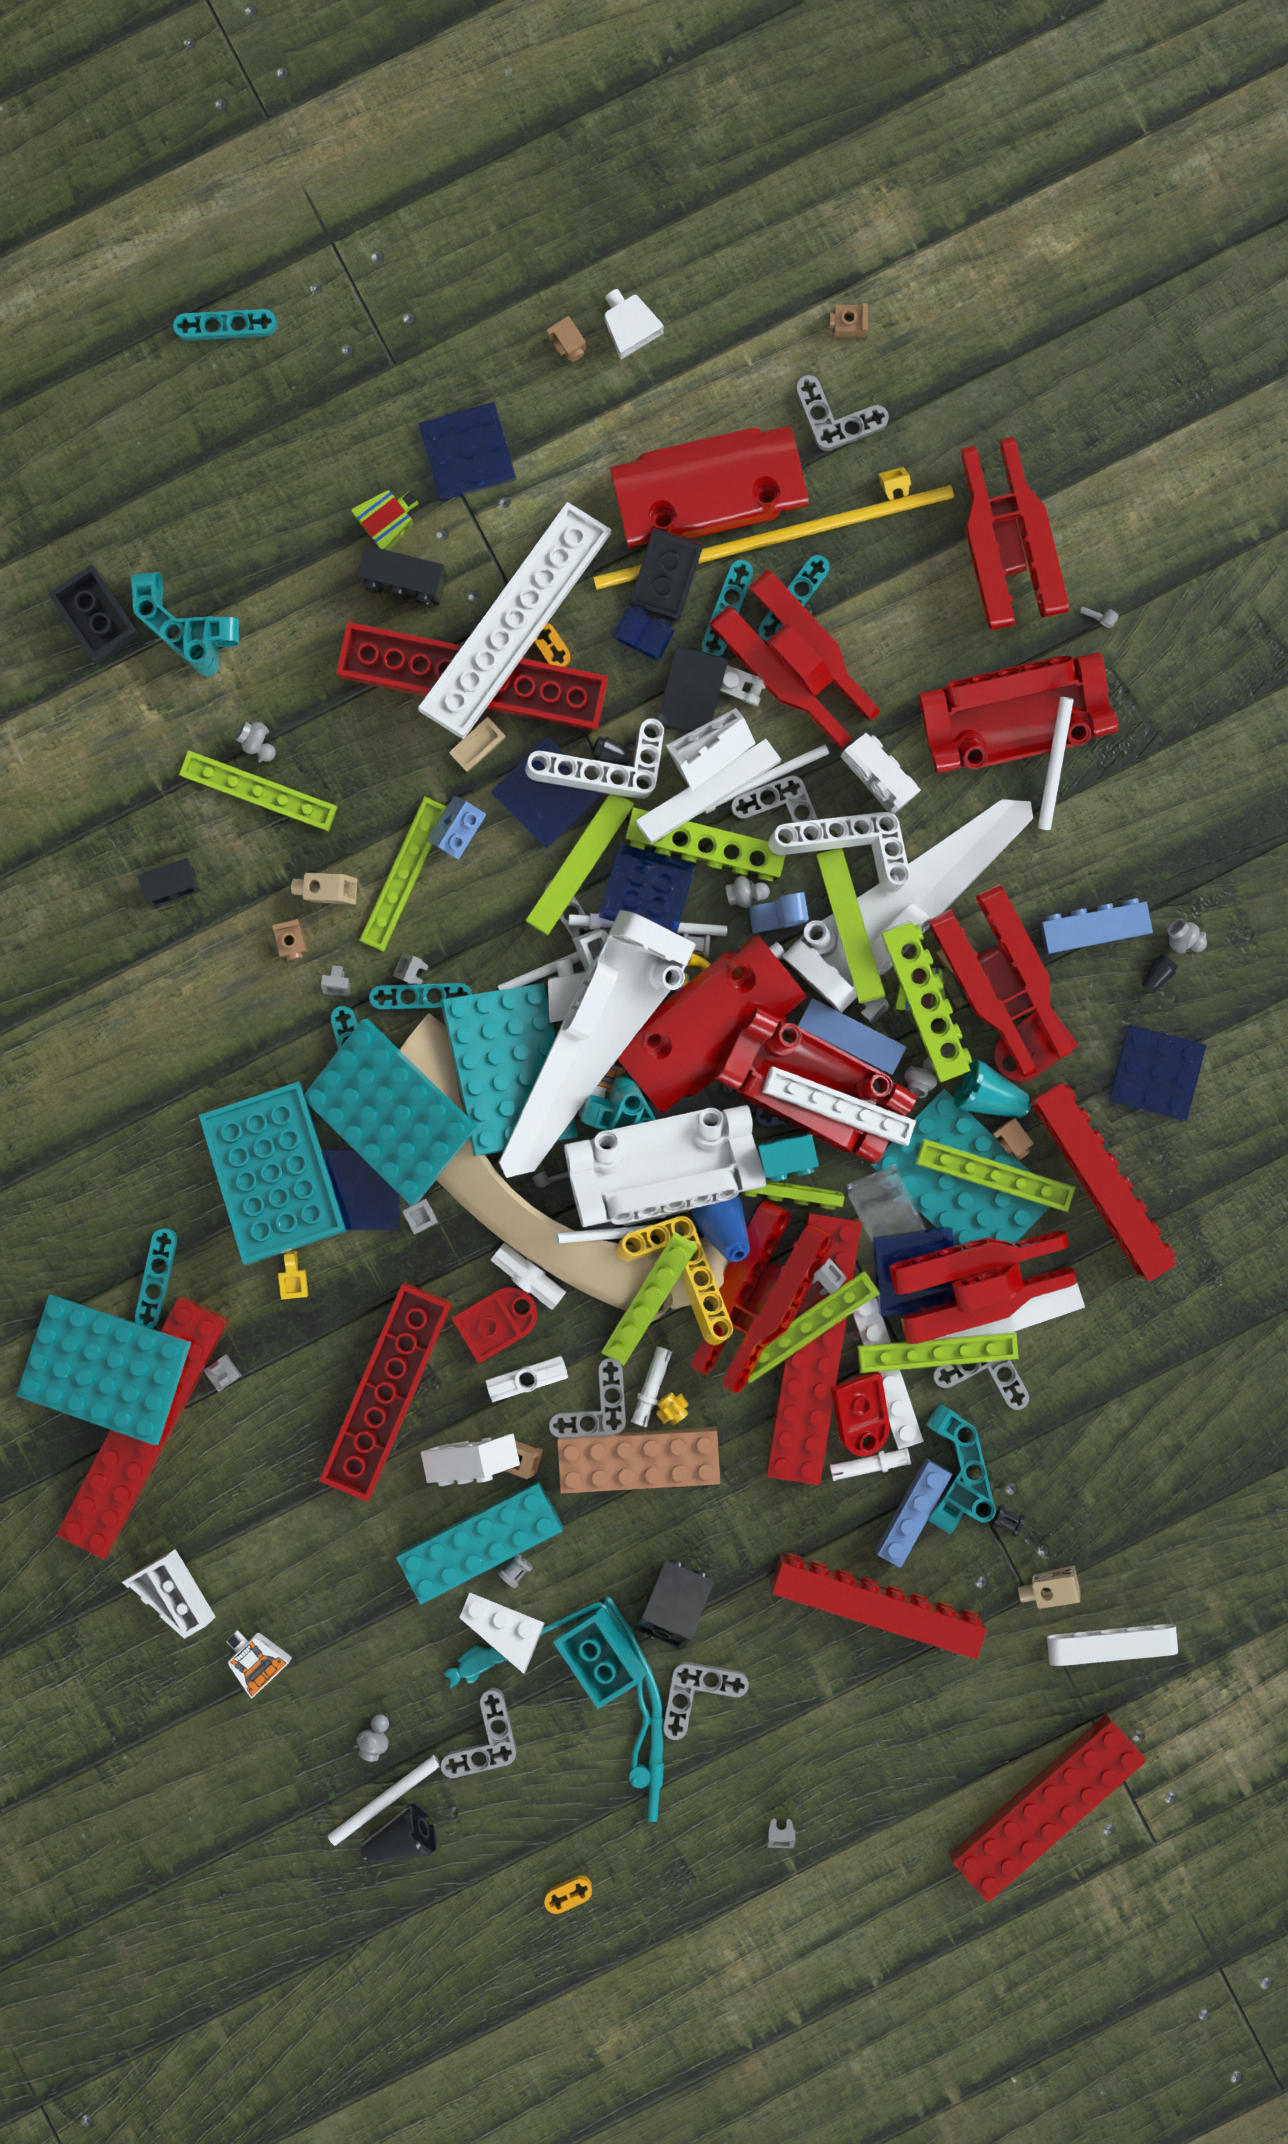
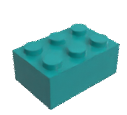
M805 1133L756 1145L765 1178H769L772 1182L787 1179V1173L795 1172L798 1176L814 1173L813 1167L819 1166L812 1134Z
M603 1606L562 1632L553 1642L597 1709L639 1684L647 1674Z

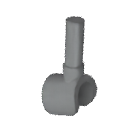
M1083 606L1080 611L1082 614L1095 618L1106 628L1113 627L1119 617L1111 609H1108L1104 615Z
M545 1171L532 1177L538 1188L546 1187L555 1181L570 1178L569 1172L552 1175L548 1178Z

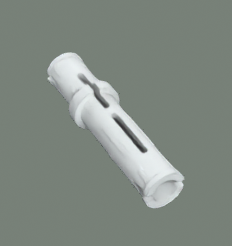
M659 1346L656 1347L641 1393H638L637 1399L639 1400L631 1422L647 1427L653 1406L657 1405L658 1391L673 1351Z
M908 1448L888 1453L880 1451L879 1455L830 1464L833 1481L881 1470H883V1473L888 1472L890 1468L911 1465Z

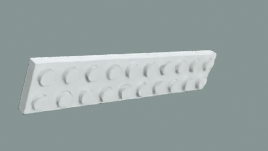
M567 502L419 706V712L464 740L611 535V529Z

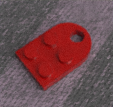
M1052 1010L1065 1037L1067 1038L1071 1046V1049H1075L1077 1046H1079L1078 1043L1075 1041L1070 1032L1067 1030V1028L1064 1026V1024ZM1034 1012L1015 1027L1035 1064L1037 1072L1024 1078L1017 1065L1012 1071L1005 1070L1002 1064L1003 1059L1006 1056L1012 1055L1002 1036L994 1047L993 1060L995 1067L1008 1080L1015 1082L1032 1080L1060 1060Z
M505 1287L452 1317V1320L477 1362L481 1363L526 1336L533 1329L538 1312L536 1303L529 1293L518 1287ZM520 1299L528 1301L530 1310L526 1314H519L515 1310L516 1301Z
M871 1372L831 1388L840 1441L848 1451L858 1456H869L879 1451L885 1444L890 1431L882 1374ZM870 1435V1443L863 1447L864 1438Z

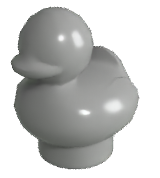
M244 721L235 736V740L241 743L243 751L248 754L257 753L259 763L261 761H271L275 757V748L268 743L262 744L265 735L269 734L268 728L261 722L249 724Z
M739 876L733 884L726 885L730 906L738 905L742 908H748L751 906L753 898L763 901L770 893V889L765 883L758 882L754 885L745 876Z
M1185 919L1173 921L1167 929L1170 935L1169 944L1177 953L1183 954L1187 949L1201 952L1207 946L1206 933L1200 932L1196 924L1186 922Z
M929 1057L924 1060L923 1068L911 1065L904 1073V1080L908 1085L907 1090L915 1093L918 1098L926 1097L928 1091L935 1088L938 1079Z
M376 1715L371 1720L372 1729L362 1731L358 1735L357 1744L360 1748L358 1754L362 1759L377 1761L380 1754L387 1750L389 1742L383 1733L389 1727V1721L386 1716Z

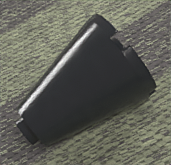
M418 1803L405 1807L363 1840L360 1848L363 1859L375 1865L432 1854L437 1849V1836L434 1825L429 1826L425 1819L429 1817L427 1811Z

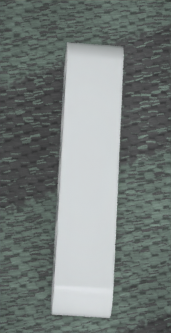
M1172 1624L1055 1634L1047 1637L1049 1664L1053 1666L1169 1656L1178 1653L1176 1625Z

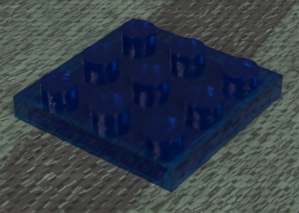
M495 402L418 423L440 501L516 480Z
M546 737L491 793L548 849L603 792L530 779L525 772V766L533 752L545 751L565 755ZM540 761L531 763L532 767L537 771L545 769L544 764ZM561 765L558 767L560 774H571V770L567 766Z
M620 843L599 918L614 922L619 910L628 911L677 934L696 864Z
M1128 1025L1108 1101L1187 1121L1207 1045Z
M322 1150L346 1230H400V1194L355 1150Z
M951 1227L872 1237L876 1285L880 1293L877 1296L878 1309L881 1316L917 1312L920 1308L929 1309L943 1305L948 1300L951 1302L956 1301L952 1284L957 1280L908 1294H895L889 1266L894 1263L953 1247V1229Z

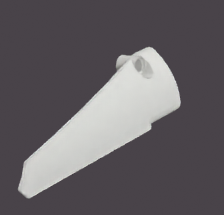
M1000 800L955 833L909 863L910 877L897 892L889 893L879 883L857 898L879 975H883L893 966L880 932L910 920L914 925L918 924L922 934H924L930 927L928 920L944 913L1033 819L1031 801ZM895 874L891 875L894 881L899 882ZM832 914L822 921L815 920L809 922L804 928L803 936L782 957L816 992L838 1012L842 1013L856 999L857 994L834 915ZM816 932H824L822 938H820L819 940H812V937ZM908 943L902 947V956L913 944Z
M619 910L597 960L591 962L499 1160L506 1178L536 1170L587 1100V1097L593 1092L671 989H678L682 986L685 979L683 970L695 949V943L642 916ZM670 970L672 977L669 982H666L665 976Z

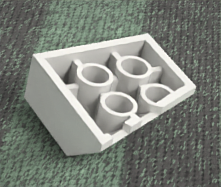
M865 733L848 746L840 757L886 811L895 814L921 790L912 778L900 769L899 763L881 749L883 747L881 742L874 735L870 737Z

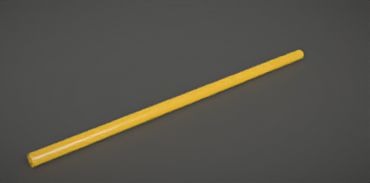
M949 485L702 549L698 564L954 498L953 489ZM641 565L593 577L596 590L637 580Z

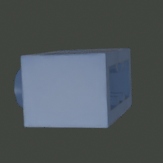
M454 795L427 841L445 853L459 859L486 814L469 802Z

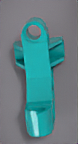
M157 572L132 574L133 610L136 616L200 675L204 677L215 675L220 665L219 647L239 645V618L208 616L176 619L163 608V581L161 574ZM153 606L150 614L143 615L145 608ZM174 630H180L177 638L170 639V634Z
M621 1074L614 1079L608 1099L589 1095L580 1118V1122L582 1121L595 1128L603 1129V1131L657 1120L637 1083L629 1074Z
M939 1403L925 1426L954 1442L960 1470L928 1521L951 1535L964 1512L980 1522H988L995 1516L996 1507L993 1502L978 1433L975 1427ZM963 1427L969 1428L972 1432V1438L967 1443H963L958 1439V1431ZM972 1464L978 1465L981 1470L980 1476L975 1480L969 1479L966 1475L967 1468ZM981 1502H986L989 1507L988 1513L984 1516L976 1514V1506Z

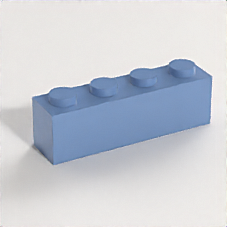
M1138 898L1123 901V906L1113 908L1111 903L1097 906L1096 912L1087 913L1086 908L1071 911V917L1061 918V914L1045 916V922L1039 923L1045 954L1153 933L1147 902L1139 903Z
M813 998L810 999L797 1025L888 1075H893L906 1049V1046Z
M928 1458L924 1459L875 1549L878 1556L900 1568L902 1567L952 1476L948 1469Z

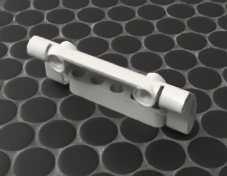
M748 1105L725 1109L723 1112L715 1108H707L602 1131L590 1141L583 1140L565 1144L564 1150L569 1177L582 1227L610 1221L617 1225L728 1201L735 1198L739 1192L765 1187V1174L752 1136L753 1123ZM710 1123H711V1124H714L715 1126H707L706 1124H710ZM609 1146L611 1149H602L601 1147Z

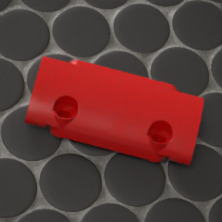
M790 425L767 431H761L759 428H748L641 454L637 461L610 467L628 548L649 543L653 527L691 539L764 521H772L778 517L783 509L790 511L809 506L800 458Z
M1096 652L1074 658L1072 656H1058L954 680L947 683L946 687L918 693L923 725L936 774L957 770L962 767L978 769L1051 752L1060 697L1074 699L1065 748L1083 745L1091 738L1118 733L1117 717L1109 703L1105 666L1101 653ZM1081 726V730L1078 733L1071 734L1074 727ZM974 749L979 750L976 756L968 757L970 751Z
M758 934L740 947L738 954L736 951L722 954L719 959L657 1007L618 1057L619 1062L662 1114L684 1096L691 1097L698 1094L715 1080L716 1071L727 1049L756 1007L785 1022L786 1015L808 998Z
M757 1007L739 1029L715 1074L716 1080L737 1090L743 1099L804 1132L812 1134V1136L846 1153L852 1152L872 1164H876L881 1159L889 1140L762 1093L769 1068L776 1067L902 1116L907 1115L911 1111L917 1098L915 1093L894 1083L887 1074L880 1072L797 1025L780 1021ZM783 1031H786L789 1034V1043H786L783 1040ZM875 1080L880 1085L879 1092H876L873 1087Z

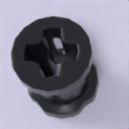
M1001 1504L996 1510L991 1526L995 1528L999 1526L1012 1532V1536L1017 1537L1022 1530L1026 1516L1012 1513Z

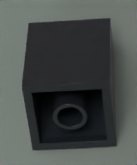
M665 1560L653 1582L634 1630L682 1650L693 1637L714 1581L708 1579L709 1576L701 1571L695 1570L692 1572L685 1569L684 1565L678 1561Z

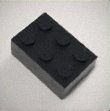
M365 545L358 578L368 592L381 594L382 591L392 593L391 597L407 601V597L417 599V603L420 605L432 607L433 604L440 605L447 572L444 564Z
M92 564L48 593L90 658L98 665L142 636L99 570Z

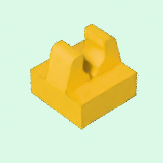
M904 467L878 474L880 484L889 500H894L893 491L897 488H901L904 497L908 496L911 481L910 475Z

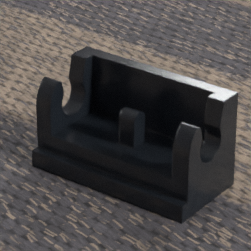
M188 858L137 875L145 902L151 908L201 892L196 873Z

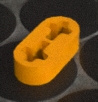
M547 623L543 630L551 632L548 636L552 643L547 645L544 639L538 640L537 638L534 643L548 664L567 667L570 662L569 650L554 627ZM555 647L558 653H565L563 663L560 664L558 661H552L554 654L551 649Z
M579 1875L550 1888L545 1894L544 1903L546 1909L553 1914H559L586 1902L592 1895V1883L586 1876ZM578 1883L582 1887L587 1886L583 1895L580 1892L570 1894L576 1890V1884ZM556 1894L558 1898L564 1895L567 1897L562 1898L561 1905L557 1906L556 1903H550L552 1895Z

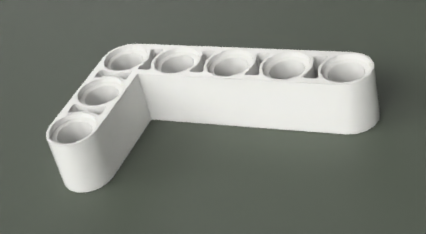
M647 719L642 723L637 733L632 767L545 751H535L528 758L525 772L530 779L535 781L645 799L649 797L656 785L664 727L656 719ZM644 730H654L657 737L648 738ZM640 755H650L653 759V763H644L641 760ZM540 761L544 764L545 769L537 771L532 767L531 763ZM561 765L570 768L571 774H560L558 767ZM587 770L594 771L597 779H587L584 772ZM619 775L623 780V784H614L610 776ZM639 779L647 781L649 788L640 789L636 781Z
M890 812L782 824L776 828L768 841L770 850L777 855L871 844L879 883L885 891L889 893L897 892L910 877L899 821ZM879 823L886 825L888 831L882 830ZM854 826L861 828L863 834L857 833ZM829 829L836 831L838 834V838L833 837L830 834ZM803 833L811 834L813 841L806 839ZM778 836H784L788 844L782 843ZM885 848L890 849L893 852L894 857L887 855L885 852ZM890 873L895 874L898 877L899 882L894 881L891 878Z

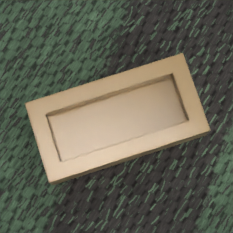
M487 717L449 753L468 773L500 744L506 736Z

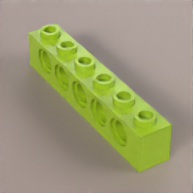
M633 807L626 834V841L630 842V847L645 850L646 846L656 848L655 853L671 856L672 852L682 855V860L696 863L697 859L707 861L706 866L716 869H722V866L733 868L732 872L739 875L747 876L748 872L758 874V879L767 882H773L774 878H780L786 855L773 853L769 848L768 841L687 821L650 844L636 825V820L650 811ZM677 833H683L687 836L688 842L682 847L676 846L672 841L673 836ZM703 839H708L713 844V850L709 853H703L699 850L698 843ZM728 846H734L738 849L739 856L733 860L727 859L724 855V849ZM759 852L764 856V863L761 866L751 864L749 857L752 853Z
M909 920L880 932L937 1079L940 1082H944L971 1071L968 1065L972 1063L968 1049H962L959 1039L963 1038L958 1024H952L949 1015L953 1011L948 999L943 1000L939 991L943 989V985L939 975H933L930 965L934 964L928 949L923 950L920 940L924 939L919 925H914ZM908 943L913 944L915 947L914 955L910 958H904L901 953L902 947ZM917 968L923 969L925 973L923 981L914 983L911 979L912 972ZM931 993L935 999L933 1005L927 1008L923 1007L921 1004L922 996ZM936 1018H942L944 1021V1027L939 1032L931 1030V1022ZM952 1043L954 1047L953 1053L947 1057L942 1056L940 1052L942 1045Z

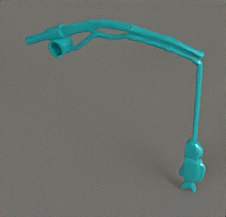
M608 1596L605 1597L604 1603H593L544 1627L540 1635L603 1606L646 1670L647 1674L644 1679L650 1694L652 1717H650L644 1703L642 1693L643 1682L641 1681L637 1684V1698L639 1708L643 1714V1725L632 1750L629 1780L636 1788L649 1787L647 1821L657 1822L659 1792L663 1785L664 1762H662L663 1707L651 1667L646 1661L632 1632L633 1630L615 1605L613 1599ZM474 1646L457 1660L461 1662L458 1668H450L444 1672V1675L450 1678L448 1688L456 1686L461 1678H466L467 1683H473L477 1680L479 1674L492 1668L495 1664L503 1663L507 1659L492 1646L489 1648ZM651 1724L649 1766H646L643 1763H637L647 1727Z

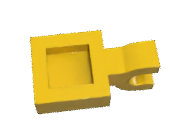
M288 1251L284 1254L286 1271L278 1273L281 1299L308 1297L306 1269L298 1270L297 1251Z

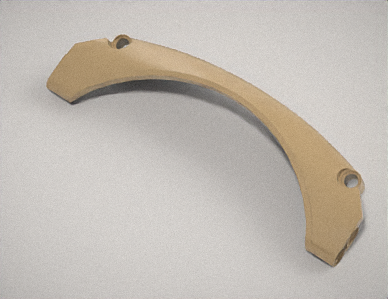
M429 1013L404 1042L400 1051L464 1112L446 1026ZM470 1138L436 1179L466 1210L519 1253L580 1291L624 1311L629 1307L662 1253L661 1251L626 1262L617 1255V1243L594 1240L557 1244L555 1241L556 1233L573 1232L574 1230L550 1219L526 1202L497 1173L485 1155L474 1157ZM705 1237L699 1240L718 1289H720L724 1283L723 1274L730 1261L726 1260ZM626 1245L628 1251L636 1253L634 1245ZM694 1275V1282L698 1286H703L702 1278ZM681 1277L676 1281L652 1321L659 1319L669 1307L674 1310L691 1305Z

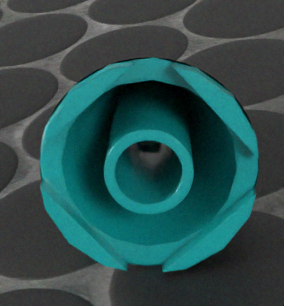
M973 1059L972 1063L968 1064L971 1071L961 1074L965 1079L962 1085L957 1084L954 1094V1105L961 1110L1011 1118H1020L1028 1113L1031 1107L1029 1095L983 1061Z

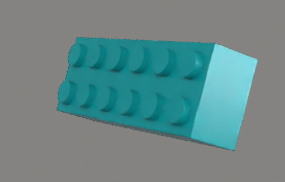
M537 1480L400 1551L396 1559L421 1605L562 1532L563 1524L540 1480Z

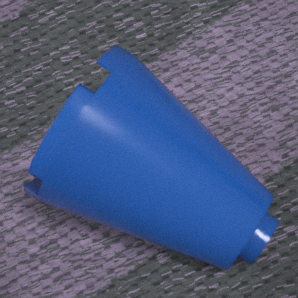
M738 1196L728 1201L691 1210V1219L694 1226L726 1260L737 1262L743 1260L748 1255L750 1245L743 1205Z

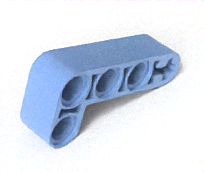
M804 892L784 895L775 902L748 907L752 933L799 926L809 920Z

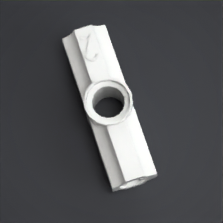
M506 1242L491 1258L492 1262L512 1277L511 1280L527 1293L531 1292L550 1309H553L566 1293L563 1288L545 1275L546 1272L528 1258H524Z
M561 1355L487 1379L486 1384L492 1402L523 1392H531L535 1388L569 1377ZM524 1372H529L534 1376L535 1381L531 1385H524L520 1381V1375Z

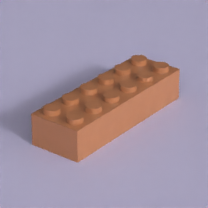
M717 1427L558 1437L561 1493L720 1484Z

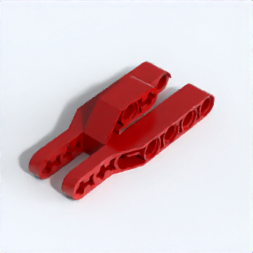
M1014 436L999 440L1000 452L1010 494L989 499L976 447L970 446L961 449V460L971 498L965 534L990 631L1017 624L1014 620L1011 605L1013 598L1012 595L1009 596L1005 576L1026 572L1027 565L1041 618L1069 612V602L1047 510L1026 484Z
M766 569L748 588L763 603L761 606L764 609L768 608L781 622L782 628L767 641V644L729 605L709 623V626L752 674L763 680L765 688L778 702L806 712L839 748L843 749L852 738L815 698L816 695L832 682L869 722H872L881 712L875 703L847 674L839 644L770 570Z
M998 884L976 895L975 898L999 946L995 945L980 954L974 952L965 937L966 931L960 927L952 908L928 920V923L975 1015L1000 1032L1019 1071L1025 1078L1037 1072V1069L1012 1020L1033 1010L1058 1058L1062 1059L1072 1054V1049L1050 1008V977L1005 890Z
M768 1200L763 1201L759 1205L747 1227L750 1245L748 1255L741 1261L729 1262L723 1274L724 1283L719 1289L733 1329L736 1328L746 1334L723 1379V1386L734 1393H738L743 1389L764 1348L788 1330L815 1278L813 1274L821 1267L833 1243V1236L809 1224L802 1232L799 1240L794 1242V1249L786 1265H782V1267L775 1263L769 1265L760 1279L790 1221V1213ZM755 1289L750 1301L748 1302L753 1290ZM713 1325V1332L717 1336L722 1337V1329L718 1325ZM703 1338L693 1357L692 1368L703 1375L708 1374L714 1367L728 1339L719 1345H712Z
M1052 1231L1017 1242L985 1237L890 1265L889 1269L895 1294H908L960 1279L952 1284L956 1301L951 1302L948 1300L943 1305L929 1309L920 1308L919 1312L901 1318L906 1343L918 1344L1009 1318L1031 1298L1075 1285L1077 1280L1074 1268H1060L1022 1279L1018 1263L1067 1248L1069 1242L1066 1231Z

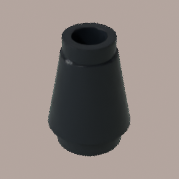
M598 736L592 756L596 757L597 761L628 766L633 751L628 750L607 736L605 738Z
M1161 953L1158 958L1155 957L1141 985L1154 994L1177 973L1175 970L1178 968V965Z

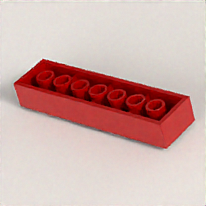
M1054 1083L1031 1097L1029 1101H1031L1035 1112L1139 1278L1150 1282L1177 1265L1173 1260L1176 1255L1168 1243L1164 1244L1160 1239L1159 1235L1162 1232L1154 1221H1150L1145 1215L1148 1210L1140 1198L1136 1199L1130 1190L1134 1188L1125 1175L1122 1176L1116 1169L1119 1163L1111 1152L1108 1154L1102 1145L1105 1144V1141L1098 1130L1093 1131L1088 1124L1091 1121L1088 1113L1083 1107L1079 1108L1076 1105L1074 1099L1077 1097L1073 1089L1069 1085L1065 1086L1063 1083Z
M406 1282L401 1285L323 1470L320 1482L367 1502L370 1500L453 1302Z
M787 1552L786 1556L779 1554L770 1582L772 1594L977 1660L987 1630L982 1619L978 1618L977 1613L963 1609L962 1613L955 1611L952 1605L942 1601L933 1604L928 1602V1598L923 1595L913 1593L912 1596L903 1594L902 1589L892 1585L884 1588L878 1586L877 1581L867 1577H862V1580L853 1578L852 1573L846 1570L837 1569L834 1572L826 1569L827 1565L818 1561H812L809 1564L801 1561L802 1557Z
M1105 1714L949 1854L952 1863L989 1903L1147 1760L1111 1718Z

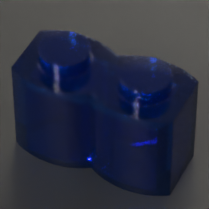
M634 606L633 609L627 607L613 634V639L660 662L675 632L671 629L672 624L661 618H658L657 621L647 616L648 612L638 606Z

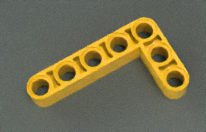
M679 1216L631 1232L622 1238L616 1247L617 1255L621 1260L631 1262L663 1251L675 1232L674 1226H680L684 1230L683 1237L698 1245L693 1254L694 1260L688 1262L680 1277L702 1335L706 1342L712 1345H719L731 1336L733 1332L732 1322L694 1224L688 1217ZM650 1234H656L660 1238V1244H654L650 1239ZM626 1242H631L635 1245L636 1253L627 1250ZM694 1275L702 1278L703 1286H698L694 1282ZM704 1300L711 1302L713 1311L705 1309L703 1305ZM713 1325H718L722 1329V1337L717 1336L713 1332Z

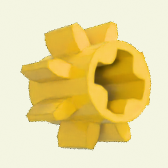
M670 1392L657 1402V1406L660 1409L656 1411V1415L663 1424L669 1420L672 1425H675L688 1414L685 1409L688 1406V1402L681 1393L675 1396L673 1392Z

